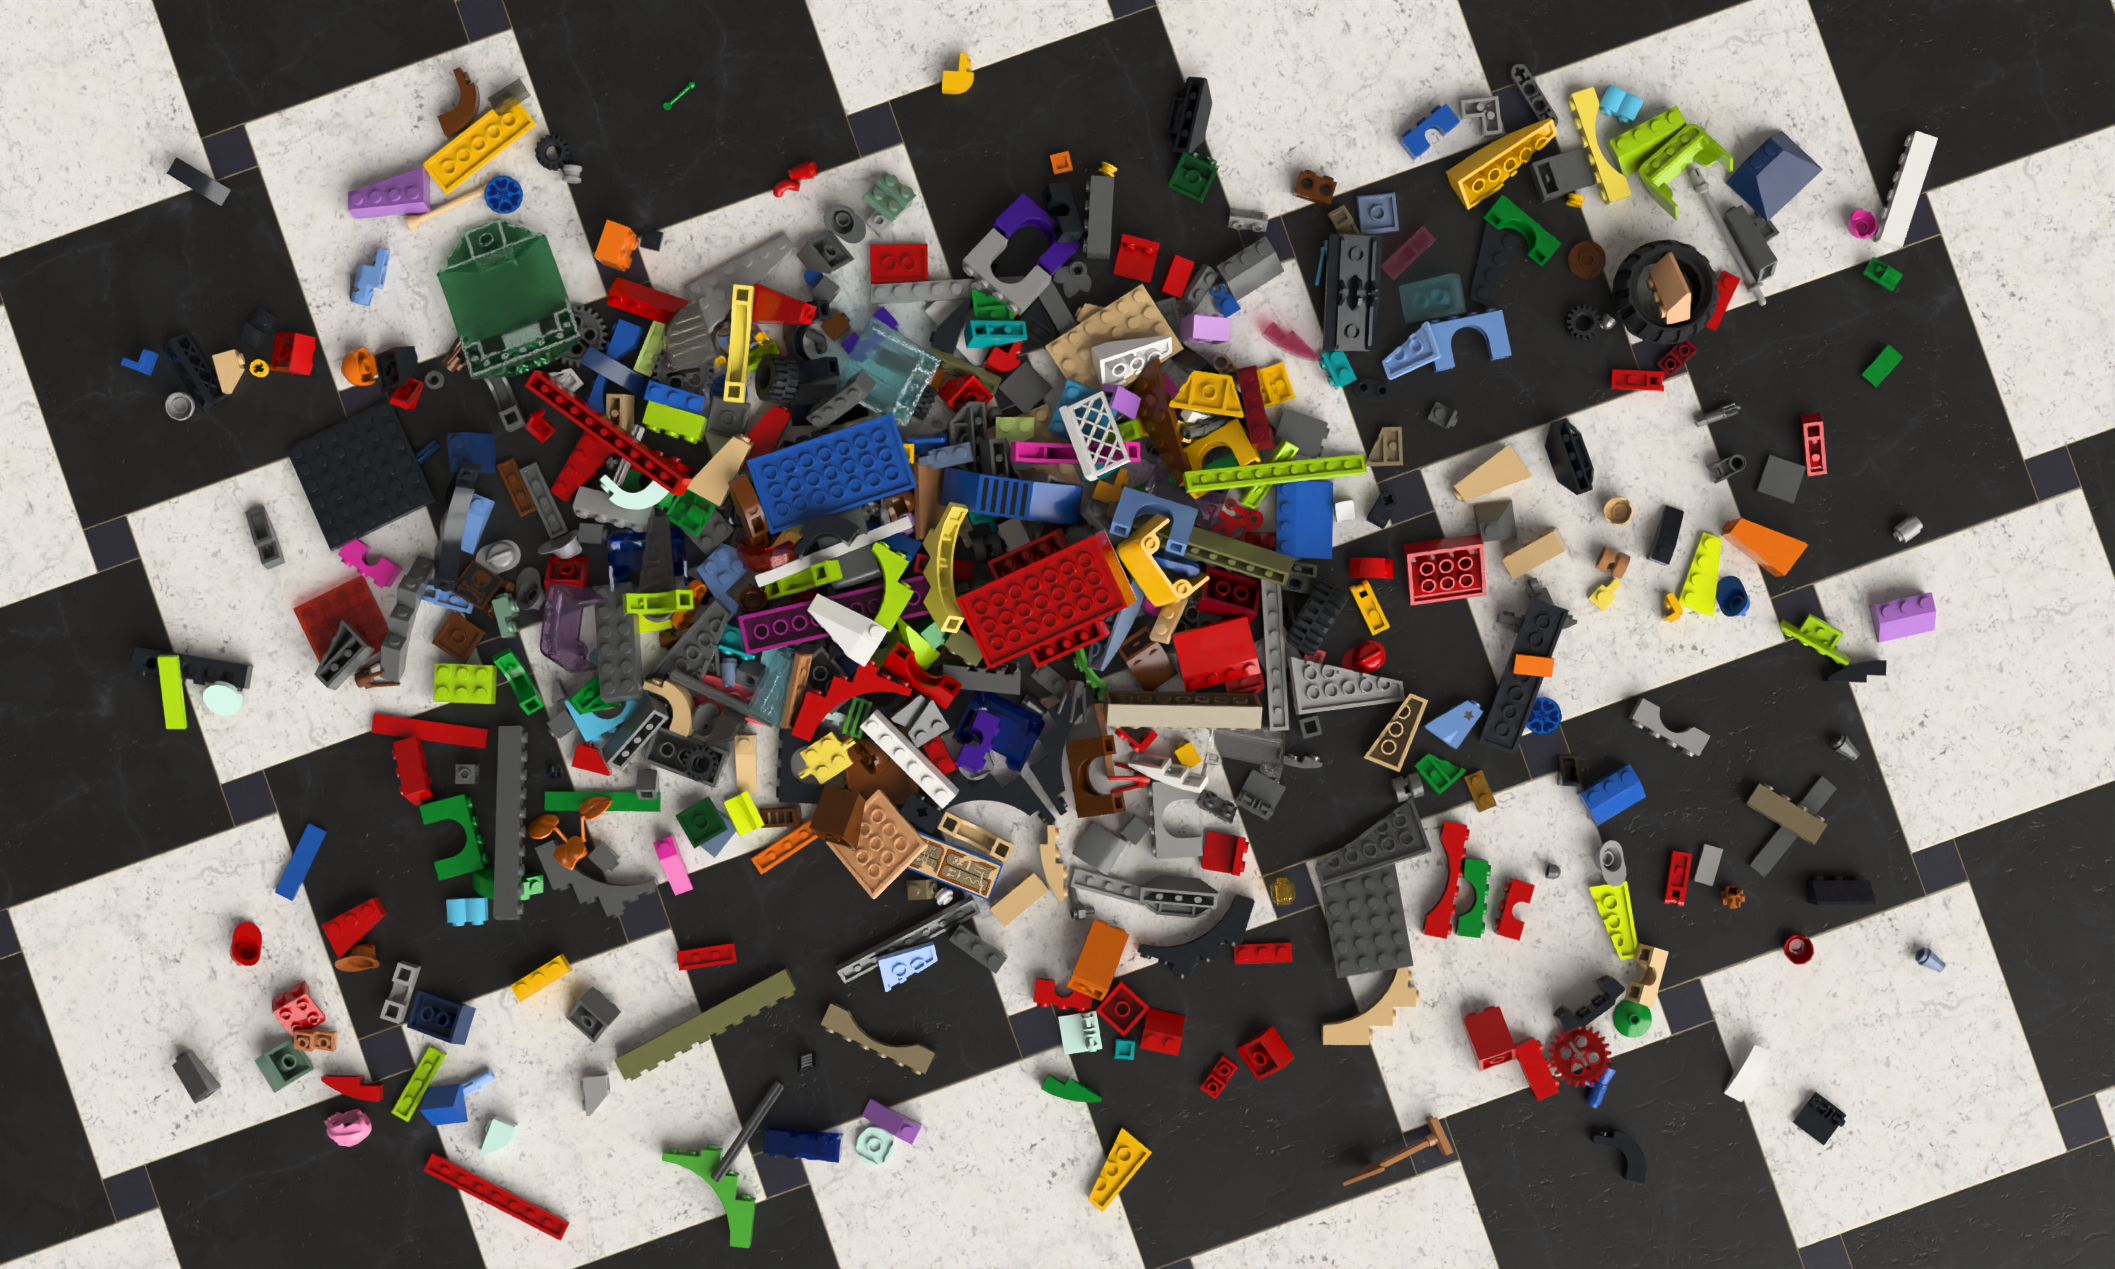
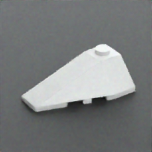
M1171 336L1112 341L1091 347L1092 363L1101 389L1104 384L1121 385L1132 374L1135 373L1137 375L1142 372L1140 369L1150 364L1153 359L1159 358L1161 360L1171 354Z
M820 594L815 596L807 610L819 625L830 634L832 640L835 643L837 642L843 649L845 655L865 667L887 632L886 628L873 620Z

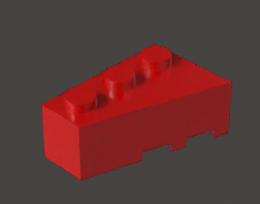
M414 736L393 742L394 749H392L394 760H397L398 767L395 769L398 778L401 780V785H399L401 795L406 797L414 806L437 800L436 794H433L430 790L429 783H432V779L427 775V762L421 741Z

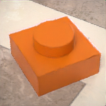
M1069 151L1050 155L1054 175L1073 171Z

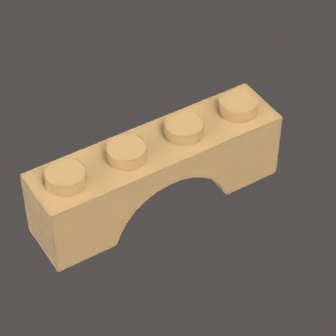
M949 811L945 812L937 828L1007 863L1015 847V844Z

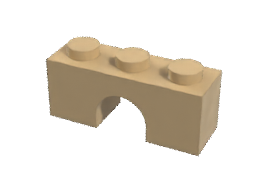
M1639 944L1635 962L1641 965L1642 974L1638 981H1629L1625 1000L1654 1007L1668 956L1667 951Z

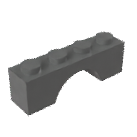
M492 352L476 359L475 361L481 375L496 401L498 413L506 431L513 432L526 426V419L498 356Z
M863 369L860 370L835 395L830 398L825 396L814 404L806 419L821 431L869 396L876 382Z

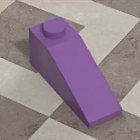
M871 1098L862 1114L864 1118L911 1145L922 1125Z

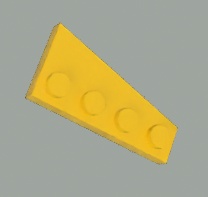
M1123 1127L1088 1197V1201L1102 1212L1152 1153Z

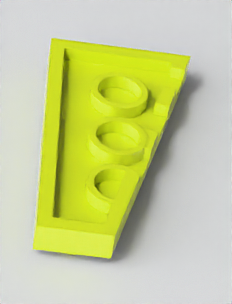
M1702 532L1678 597V602L1682 607L1714 617L1722 538Z

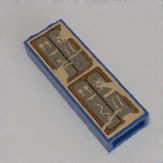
M915 829L928 846L912 861L907 869L985 900H990L1003 867L1002 863Z

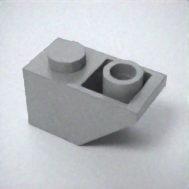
M609 1073L585 1075L583 1081H580L581 1092H584L585 1100H582L583 1112L586 1111V1116H591L609 1095Z

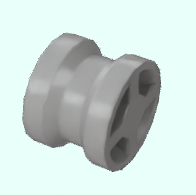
M563 165L565 173L562 181L566 183H581L580 173L582 172V167Z

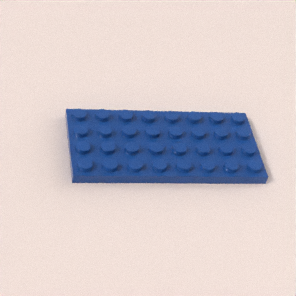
M894 413L747 460L770 534L918 487Z

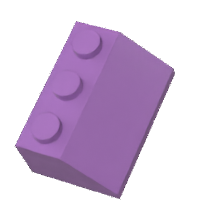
M1932 592L1869 605L1878 643L1935 630L1936 608Z

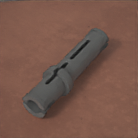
M1220 415L1206 421H1198L1195 425L1184 428L1183 436L1187 440L1197 436H1205L1208 432L1225 426L1227 421L1235 418L1233 416Z

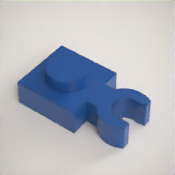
M1220 283L1218 286L1221 292L1215 293L1212 288L1210 293L1218 299L1214 304L1220 314H1223L1224 318H1228L1241 310L1231 293L1225 295V287Z

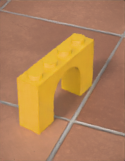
M1238 418L1227 421L1225 426L1210 431L1207 436L1194 440L1186 448L1183 447V451L1188 454L1192 471L1202 470V462L1205 455L1211 449L1218 446L1231 448L1240 466L1258 465L1262 462L1258 452L1251 445L1250 437L1243 423ZM1211 490L1190 492L1189 494L1194 499H1197Z

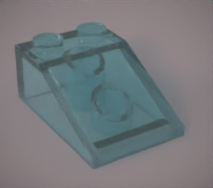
M1450 273L1399 286L1406 324L1467 313L1461 278L1458 274Z

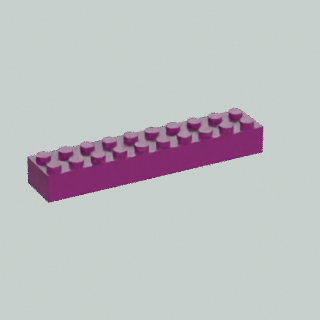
M923 575L898 581V583L903 581L911 586L910 590L914 592L899 617L904 620L930 614L923 603L930 590V584L926 577ZM884 584L826 598L873 620L882 602ZM813 600L737 617L745 655L830 636V634L807 611Z

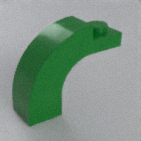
M510 648L492 656L494 663L507 678L519 705L527 715L544 707L543 700L530 674L519 657Z
M489 868L473 872V890L490 899H494V870ZM537 872L521 876V883L524 884V895H521V900H527L529 895L543 892L542 873Z

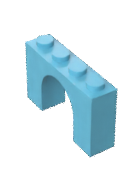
M644 689V699L626 701V706L622 713L612 719L602 718L596 712L579 715L568 700L564 703L585 741H592L594 744L603 739V734L607 732L612 734L620 729L619 725L625 723L651 694L648 690Z

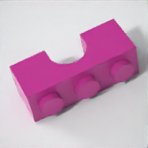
M359 539L343 546L338 554L342 558L341 562L349 567L354 565L358 568L357 572L366 578L369 575L374 579L373 583L381 588L384 586L390 588L403 569L385 557H382L378 564L370 566L366 560V555L371 547Z

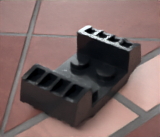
M1608 975L1597 979L1595 982L1604 994H1598L1590 1000L1591 1004L1578 1008L1575 1011V1015L1564 1005L1560 1006L1553 1014L1558 1027L1566 1033L1578 1026L1585 1027L1614 1006L1616 999L1626 989L1616 979Z

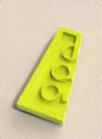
M1624 881L1618 887L1609 884L1588 887L1619 960L1636 958L1638 944L1627 881Z

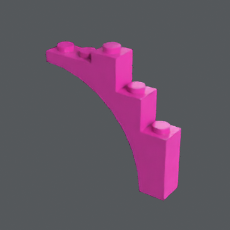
M1123 441L1131 460L1128 463L1140 462V442ZM1011 442L1012 462L1034 463L1036 465H1080L1072 443ZM1090 443L1089 450L1096 453L1100 443ZM1103 445L1100 455L1108 458L1112 447ZM1116 449L1112 460L1119 461L1124 456L1122 451ZM1098 457L1096 464L1105 465L1107 460Z

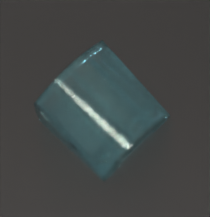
M871 316L838 378L836 392L852 376L863 369L876 384L869 396L859 402V404L883 416L894 413L896 422L906 427L919 398L930 378L933 377L941 359Z

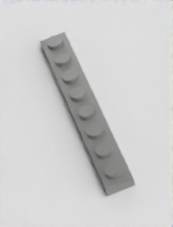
M1024 276L997 277V279L1003 283L1014 284L1023 280ZM977 279L870 285L872 305L966 300L968 297L972 298L971 290H977L993 296L988 288L985 289L979 285Z
M1261 579L1269 730H1289L1281 585Z

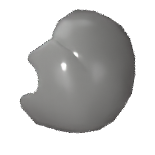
M186 392L172 393L165 402L166 412L173 419L179 421L186 420L193 415L195 401Z

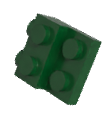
M1194 150L1190 154H1182L1168 187L1202 203L1220 166L1216 165L1217 161L1213 158L1207 157L1204 159L1199 156L1200 153Z

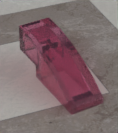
M1425 225L1422 226L1381 268L1395 280L1438 238Z
M1274 322L1261 334L1271 344L1292 356L1316 362L1319 358L1293 330L1286 335Z

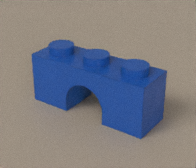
M1447 104L1442 107L1440 105L1435 107L1431 111L1432 115L1429 118L1423 117L1416 123L1417 127L1413 131L1408 129L1401 135L1403 139L1399 144L1413 161L1431 146L1425 138L1427 130L1435 129L1444 137L1460 123L1458 117Z
M649 379L644 399L700 415L705 395L682 390Z

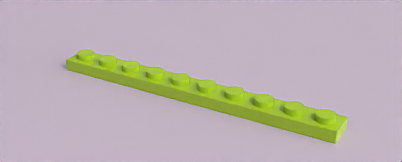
M1363 454L1188 471L1184 472L1182 476L1186 493L1365 475L1367 468Z

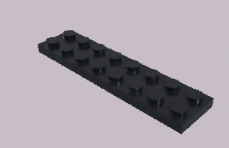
M1531 597L1478 742L1512 754L1516 753L1544 677L1514 674L1515 653L1552 657L1569 612L1568 609Z

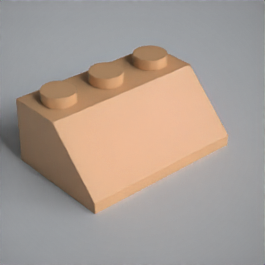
M1668 252L1649 270V277L1646 279L1647 288L1652 291L1653 301L1659 306L1660 317L1665 319L1667 325L1690 319L1691 292L1673 253Z

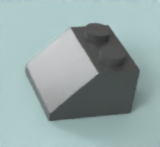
M592 986L577 1002L566 1018L595 1043L614 1022L621 1011L615 1004L604 997L599 990Z

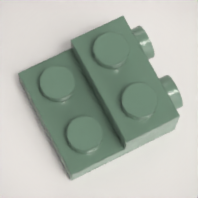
M886 172L865 193L862 199L893 222L911 206L916 194H914L912 188L901 184L895 175H890Z
M508 593L497 595V599L492 600L501 637L507 639L516 637L515 632H518L517 625L511 618L519 616L518 612L520 609L517 606V601H514L512 595Z

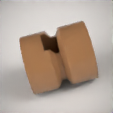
M1604 546L1597 559L1595 568L1603 572L1610 571V575L1621 579L1627 570L1631 556L1622 552L1617 554L1615 549Z

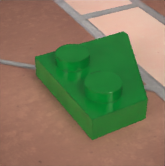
M1429 753L1412 766L1437 795H1440L1466 772L1464 768L1454 766L1450 762L1440 760Z

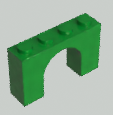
M468 793L419 806L424 825L451 819L459 822L466 831L467 842L460 854L434 862L439 881L487 868L489 863L486 852L483 853L482 845H484L482 835L478 834L477 826H479L477 816L473 815L472 808H474V804Z

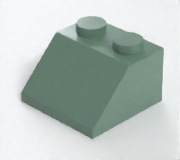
M294 1037L254 1060L274 1093L314 1069L304 1051L294 1049Z

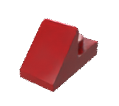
M410 377L405 385L396 389L390 399V404L406 410L409 408L414 410L424 382Z

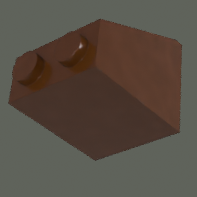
M825 785L809 828L822 841L857 849L866 800L857 790L850 789L847 791L838 785H833L832 787Z

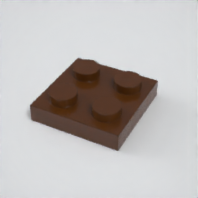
M453 611L432 644L461 663L466 664L486 632Z

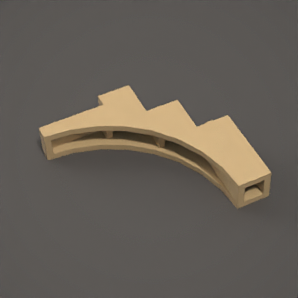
M1408 967L1395 969L1385 991L1364 1011L1341 1021L1321 1023V1043L1323 1045H1369V1040H1373V1029L1369 1028V1026H1393V1021H1396V1009H1393V1007H1416V1002H1419V990H1416L1414 985H1408L1412 981V973L1408 971Z

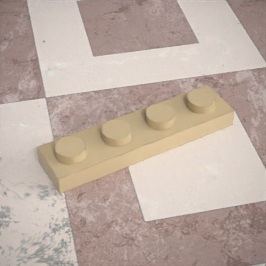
M1178 573L1175 581L1178 579L1186 580L1190 576ZM1190 595L1184 599L1163 605L1149 636L1152 641L1169 644Z

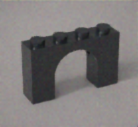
M816 299L807 302L817 307L811 325L831 319L828 300ZM783 324L787 356L792 357L798 366V384L803 385L840 376L837 357L811 359L806 354L803 346V337L810 325Z
M817 727L810 741L791 735L793 728L780 729L779 740H782V748L778 749V759H781V767L777 769V779H780V786L776 788V798H779V802L818 804L825 784H807L799 781L791 771V758L799 748L810 746L830 733L831 727Z

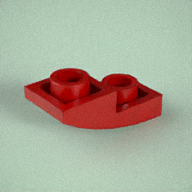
M1223 1054L1200 1086V1089L1216 1099L1239 1065Z

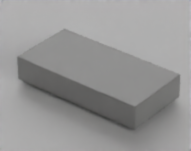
M1703 844L1693 881L1713 886L1723 849Z

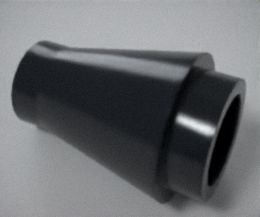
M1026 692L1018 703L1021 710L1037 715L1040 718H1043L1048 710L1032 693L1028 694Z

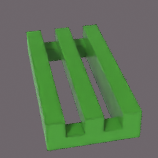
M854 697L842 731L843 734L861 739L863 730L860 728L858 734L855 733L864 704L868 706L861 725L868 718L873 702ZM858 701L860 705L850 732L847 730Z

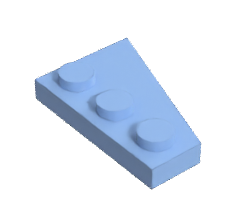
M1428 321L1422 324V327L1416 333L1410 335L1403 345L1398 346L1382 361L1389 380L1442 357Z
M933 941L877 957L885 992L891 990V987L898 982L906 981V977L914 972L919 973L937 961Z

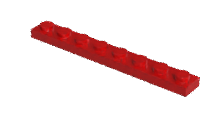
M434 1152L431 1154L423 1170L560 1241L570 1224L569 1221Z

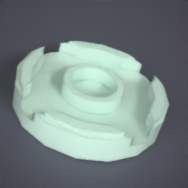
M216 681L213 684L210 683L203 693V700L206 706L211 711L220 715H233L243 703L241 693L239 694L237 688L228 682Z
M870 1126L864 1129L857 1138V1153L860 1159L867 1164H882L893 1153L894 1139L889 1132L881 1127Z

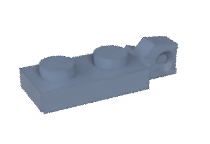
M970 442L928 451V456L918 458L919 466L930 465L931 469L974 462Z

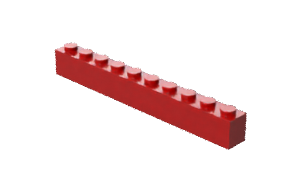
M534 370L525 384V387L673 495H683L693 480L545 371Z

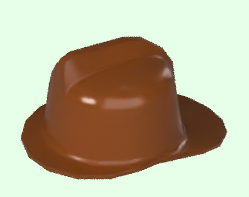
M374 944L355 945L351 948L347 957L338 959L335 962L337 969L346 972L377 968L380 965L376 960Z

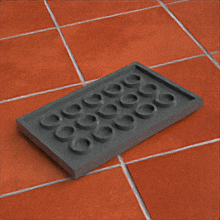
M1395 864L1321 887L1337 978L1414 966Z

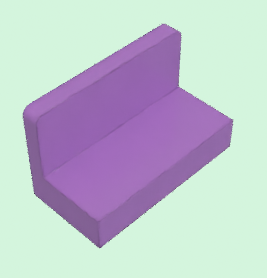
M1104 384L1102 391L1112 396L1109 407L1130 419H1135L1141 398L1119 385Z

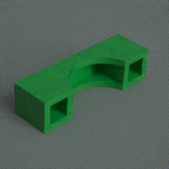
M1504 195L1499 198L1483 217L1497 230L1512 228L1519 231L1528 243L1527 255L1540 266H1543L1562 244Z
M1470 858L1463 859L1461 877L1471 884L1474 890V901L1466 912L1457 915L1455 929L1457 936L1481 938V934L1485 932V922H1482L1483 915H1486L1487 903H1484L1485 895L1488 896L1489 884H1486L1487 876L1491 874V865H1488L1489 861Z

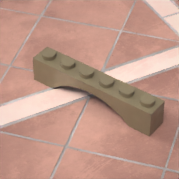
M831 1002L821 1023L824 1026V1030L833 1034L834 1032L842 1034L841 1038L849 1042L854 1040L859 1043L858 1046L866 1050L871 1048L876 1051L875 1054L882 1058L888 1056L894 1059L893 1062L902 1067L905 1064L911 1067L910 1070L919 1075L921 1073L926 1074L936 1052L921 1043L893 1045L876 1040L860 1028L849 1009L834 1002Z

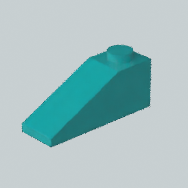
M970 320L964 329L966 348H989L1027 340L1025 321Z

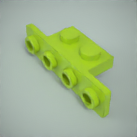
M1810 613L1799 628L1783 619L1780 622V629L1785 635L1789 637L1794 636L1803 645L1814 647L1818 653L1832 657L1838 664L1849 665V655L1834 648L1843 635V631Z

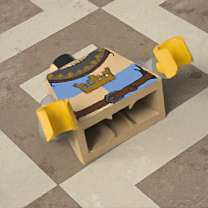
M728 314L722 322L719 321L722 328L716 331L717 336L714 338L713 353L718 370H720L721 364H725L726 367L728 365L731 320ZM753 323L751 325L749 351L759 345L764 346L762 344L763 339L770 340Z

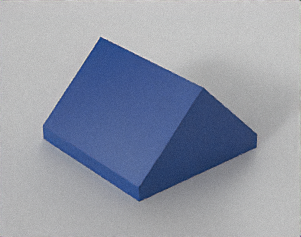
M462 1083L434 1086L426 1089L420 1112L432 1126L468 1121Z

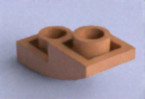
M323 1029L295 1030L294 1049L309 1052L320 1049L334 1052L337 1049V1031Z

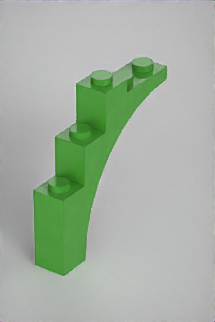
M707 1144V1147L702 1148L701 1154H698L699 1151L687 1150V1152H679L678 1148H668V1150H665L662 1153V1161L678 1164L690 1169L714 1189L728 1217L730 1246L750 1248L756 1199L747 1194H741L740 1197H737L740 1174L735 1173V1170L729 1169L719 1183L711 1178V1174L722 1160L723 1148H718V1145Z

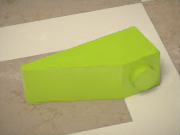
M899 617L897 624L902 642L915 652L916 662L926 671L941 653L934 649L921 635Z

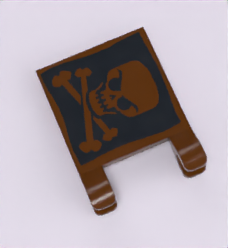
M472 560L451 592L494 619L496 617L494 608L488 603L500 587L507 593L513 594L515 585Z

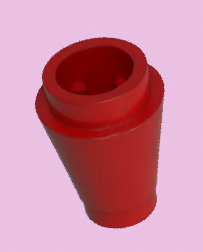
M808 160L788 170L791 180L814 179L815 176H818L815 161L810 162Z

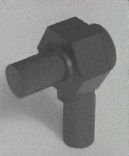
M1075 888L1068 890L1073 905L1070 908L1072 919L1076 921L1084 920L1086 915L1095 913L1093 906L1084 907L1078 901Z

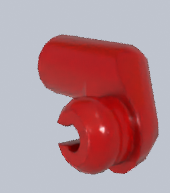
M784 179L773 186V195L779 198L782 197L783 192L786 190L799 192L801 183Z

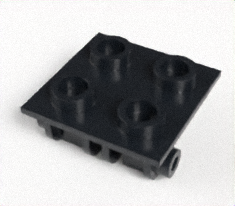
M1815 1092L1793 1123L1824 1146L1838 1126L1842 1127L1845 1124L1844 1118L1847 1115Z

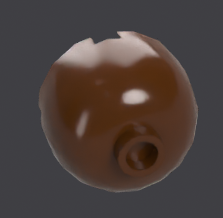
M870 736L856 741L854 745L856 754H861L862 760L860 762L868 773L875 775L887 767L890 756Z

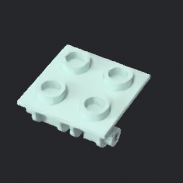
M1096 1011L1058 1017L1064 1055L1085 1051L1094 1052L1097 1049H1102Z

